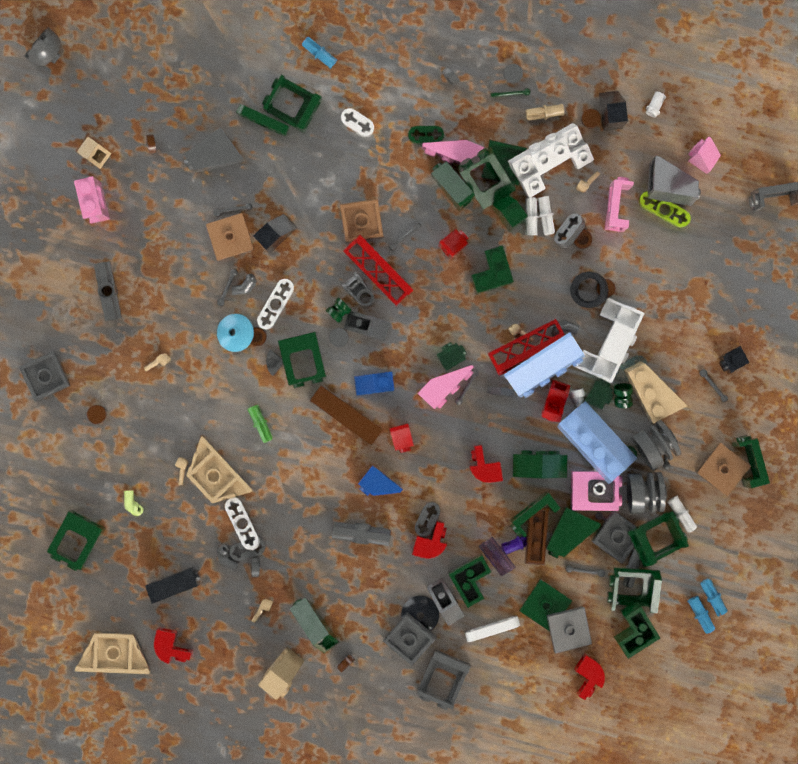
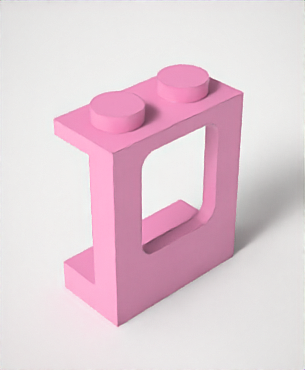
M93 176L75 180L74 184L83 219L89 218L91 224L110 220L101 182Z
M618 177L617 180L614 179L610 184L605 230L624 232L629 228V220L618 219L621 190H629L634 185V182L629 181V178Z
M571 471V510L619 511V506H622V495H619V487H622V476H618L613 480L612 503H591L588 501V482L590 480L605 479L598 472Z

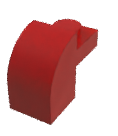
M552 379L541 413L543 418L551 422L560 423L571 385Z
M482 445L474 446V450H471L472 462L476 461V465L469 466L473 476L485 483L503 481L500 461L485 463Z
M436 521L432 539L417 535L412 555L431 559L439 556L445 550L447 543L440 541L441 538H445L447 530L444 527V522Z
M159 627L156 630L154 639V650L158 658L167 664L172 661V657H175V660L179 662L190 660L193 650L175 646L178 631Z
M584 653L574 670L586 678L577 692L580 698L586 700L587 697L590 698L596 689L594 687L595 684L601 688L603 687L605 674L600 664Z

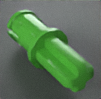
M259 405L247 409L253 420V427L257 428L264 443L271 441L273 437L266 424L267 419L265 420Z

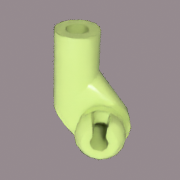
M124 491L125 509L134 516L141 515L144 509L134 501V491Z

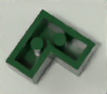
M503 245L484 251L483 254L488 270L471 275L476 295L514 283Z
M521 450V454H513V477L567 478L568 455H560V451H548V454L547 451H536V454H533V450Z
M479 554L449 571L448 574L467 608L484 599L476 581L490 574L491 570L482 554Z
M637 601L620 610L629 627L615 635L614 639L628 659L661 639Z

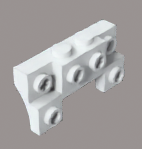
M572 123L556 133L547 135L543 141L530 145L529 149L510 159L508 163L526 196L530 198L546 189L540 175L571 158L577 169L592 162L594 158L588 144L584 142L578 126Z
M607 298L600 316L613 322L598 355L583 350L582 352L585 357L582 359L584 361L575 367L612 383L621 363L624 364L628 358L629 353H627L629 346H633L637 339L635 333L645 313Z

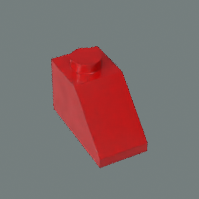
M455 229L443 238L438 246L452 260L468 245L466 240L469 238L462 230L458 232Z
M408 423L389 428L395 451L399 450L400 453L411 451L410 447L414 446Z

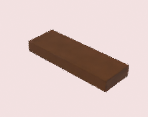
M543 507L528 519L525 564L545 565L549 507Z

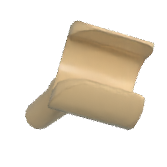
M598 171L594 173L587 182L581 179L576 189L582 193L586 192L590 184L600 173Z
M512 324L508 328L514 337L518 333L521 336L527 334L518 324ZM530 337L529 341L532 343L534 338Z
M165 353L161 354L154 362L145 366L144 369L148 371L159 363L164 367L171 358Z
M179 457L175 465L181 468L179 485H183L184 473L189 463L183 457Z
M263 599L251 621L255 623L263 610L269 612L273 601Z

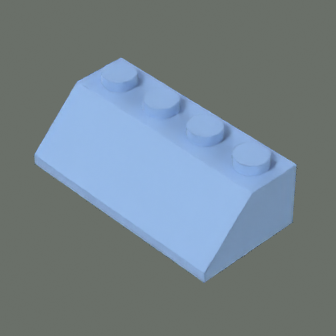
M569 332L504 375L520 398L523 396L527 398L535 392V388L539 386L542 388L551 382L550 379L554 376L560 377L567 372L566 369L571 365L575 367L584 361L582 358L585 355Z
M586 401L557 426L608 484L637 459L632 451Z

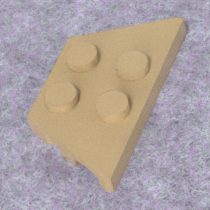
M202 436L186 476L212 504L252 492L253 489Z
M94 633L79 664L75 668V671L150 674V668L135 635L124 633Z

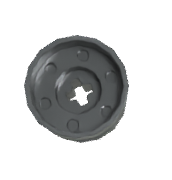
M662 420L656 422L658 430L653 425L649 426L652 435L649 436L642 430L632 436L637 450L652 471L664 465L662 455H665L669 460L673 459L671 451L675 456L681 455L675 435Z
M651 472L647 473L646 481L643 480L641 473L627 474L626 489L630 514L644 513L645 504H648L651 513L655 512V507H657L658 512H664L667 492L662 472H655L654 478Z

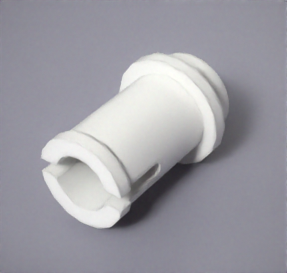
M657 91L654 93L649 106H646L647 115L655 118L660 114L659 110L666 99L663 93Z
M594 481L591 483L590 492L593 495L599 496L605 493L606 487L603 482ZM600 485L601 489L597 492L595 487Z

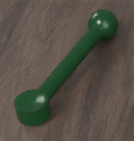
M525 88L522 91L491 93V98L520 94L528 96L531 91L529 88Z

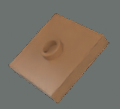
M378 198L340 204L346 242H352L358 235H361L364 239L384 237Z
M243 213L206 224L217 261L254 250Z
M719 443L696 473L725 496H728L751 466L722 443Z

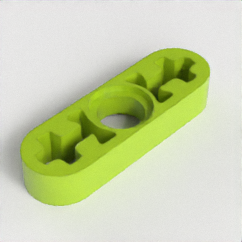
M648 191L639 197V205L643 209L672 225L683 228L690 223L691 216L689 212L671 202L660 201L654 210L652 208L655 205L651 203L648 205L644 204L645 200L643 197H648ZM650 199L654 203L657 202V200ZM662 204L669 206V214L663 215L660 213L659 208ZM675 209L677 210V212H675L674 214L678 216L684 214V219L686 220V222L678 223L679 219L677 217L673 216L672 219H670L669 217L673 214Z

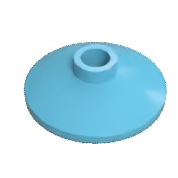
M230 314L223 318L218 325V341L228 351H242L253 340V325L247 317L241 314ZM232 329H235V335L232 336L230 332Z

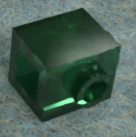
M449 342L441 347L443 351L437 354L445 371H448L466 360L465 355H467V352L462 344L458 346L457 343L452 344Z
M600 379V381L594 380L583 401L602 410L605 404L609 405L614 396L611 394L613 391L610 388L611 384L603 379Z

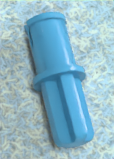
M310 37L303 41L302 46L312 53L315 59L318 58L328 66L329 69L337 62L338 59L327 52L324 46L321 47Z
M711 579L703 580L700 584L708 597L707 602L711 603L717 616H720V613L724 615L728 612V609L720 597L721 593L717 592Z
M699 596L690 598L687 602L695 614L694 618L698 619L706 634L713 632L715 626L707 614L709 611L705 610Z

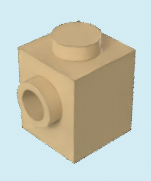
M89 137L86 138L77 151L78 154L99 169H101L111 155L109 151Z

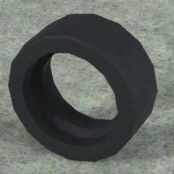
M589 271L577 275L570 287L571 297L574 302L585 308H594L601 305L606 300L609 291L604 277ZM585 279H594L600 285V295L593 301H585L579 295V285Z

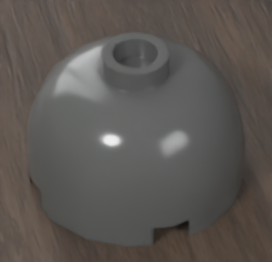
M47 27L32 44L31 50L28 49L24 57L38 66H45L50 62L54 64L61 56L58 53L61 49V41L58 35Z

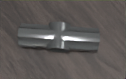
M111 262L94 264L98 294L101 298L105 321L120 319L122 314ZM110 286L112 294L105 296L104 289Z
M334 521L332 538L351 540L353 543L368 545L371 543L389 546L391 529L371 527L372 525L363 523L351 524Z

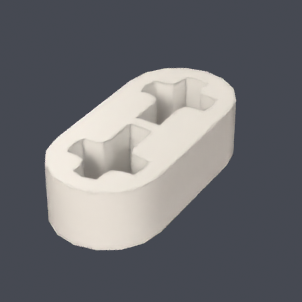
M351 108L345 109L342 112L341 120L346 127L362 137H369L373 134L374 124L371 120ZM352 113L353 118L357 122L355 123L352 120L346 122L345 115H350ZM358 124H369L370 131L362 132V127Z

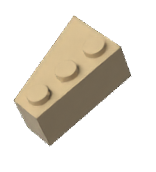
M640 361L624 369L648 421L654 424L687 407L645 363Z
M286 647L263 675L258 686L275 700L280 696L283 698L290 690L293 683L291 681L304 663V660L290 648Z

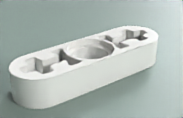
M280 280L257 319V323L262 329L268 330L275 325L293 294L294 284L290 280ZM289 283L290 291H285L283 294L286 297L285 300L275 295L276 292L279 294L282 292L281 284ZM273 299L281 301V307L278 310H274L270 306ZM267 308L271 312L277 313L275 317L273 315L270 316V325H262V317L266 318L269 314L265 312Z
M230 498L225 504V510L242 545L247 550H255L259 546L260 540L242 502L237 498ZM233 502H234L236 505L239 504V506L237 507V510H238L239 514H241V513L243 512V513H244L243 515H238V516H237L236 513H235L233 510H230V509H229V508L232 507L231 504H232ZM240 519L247 520L248 525L245 529L237 527V522ZM248 532L251 538H255L253 541L254 545L246 544L248 541L245 534L241 536V533Z
M513 616L468 630L464 633L467 642H472L520 626L518 616Z

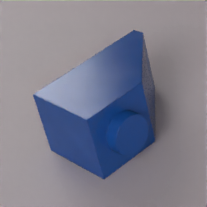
M392 372L354 377L357 396L394 391Z
M373 465L358 483L361 486L359 489L367 496L369 494L376 496L400 493L403 490Z

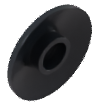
M419 595L406 601L401 611V618L408 612L429 631L433 630L439 621V610L431 598ZM419 612L424 614L422 619L417 618Z

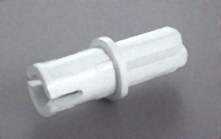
M549 196L540 197L537 201L544 235H551L555 233L552 218L554 213L551 212Z
M528 197L526 198V214L528 217L526 219L525 235H538L537 218L539 216H537V198Z
M678 495L667 501L688 533L694 531L697 526L689 515V510H686L681 503Z

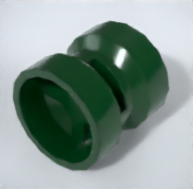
M338 297L334 301L335 304L328 307L325 311L339 324L343 320V316L349 314L352 309Z
M618 383L614 386V394L616 395L614 398L615 407L625 409L633 406V398L631 396L633 386L631 384Z

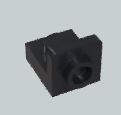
M741 346L719 357L721 360L719 364L724 372L727 371L728 374L750 363Z

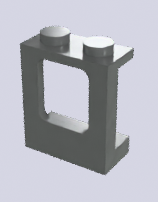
M798 182L758 188L751 192L749 205L753 207V212L765 207L764 198L784 195L790 196L791 206L798 205Z
M435 649L417 690V694L420 695L419 698L429 703L432 700L438 703L437 706L444 710H448V708L453 710L455 700L466 675L470 671L471 665ZM436 668H441L456 676L451 691L445 699L427 691L428 684Z

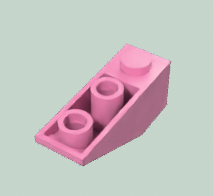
M708 137L705 140L701 139L700 142L694 145L688 154L691 156L688 162L708 174L721 155L713 140Z
M468 140L423 143L422 145L425 154L432 157L438 155L442 157V161H447L451 165L453 162L460 165L462 161L477 156V153L484 149V147Z
M471 365L433 378L417 394L433 409L436 407L440 409L447 402L445 397L449 393L453 395L461 387L458 385L462 379L467 381L474 373L471 371L474 367Z

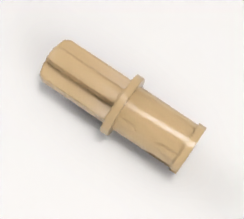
M563 104L543 105V107L527 109L525 112L526 119L536 120L544 118L547 120L550 117L564 116Z

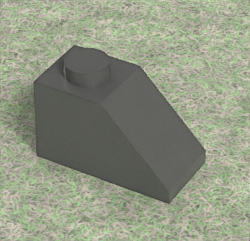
M351 311L347 316L344 329L385 341L390 322Z
M443 578L426 587L448 626L465 617Z

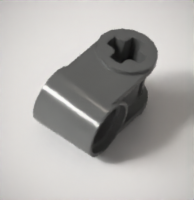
M356 272L345 283H341L344 289L360 306L369 308L374 304L375 297ZM369 294L371 296L370 302L362 303L361 296Z

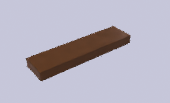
M321 385L310 399L313 404L370 445L375 442L383 430Z

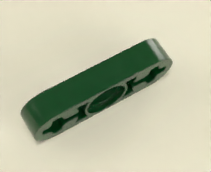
M239 104L235 112L237 115L282 136H286L290 128L284 123L242 104Z

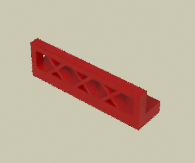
M358 235L343 250L395 306L414 291L361 235ZM356 243L362 248V257H354L349 252ZM357 259H362V265ZM364 259H372L375 262V271H367L364 268ZM377 273H386L388 275V284H380L377 281ZM391 287H399L404 293L395 300L391 296Z
M554 319L489 352L488 356L500 377L565 336L557 319ZM553 325L556 326L559 332L554 337L545 335L547 328ZM533 335L542 337L540 344L536 346L528 344L530 337ZM516 344L524 345L523 353L519 355L511 353L513 346ZM500 352L507 354L506 361L498 365L494 355Z

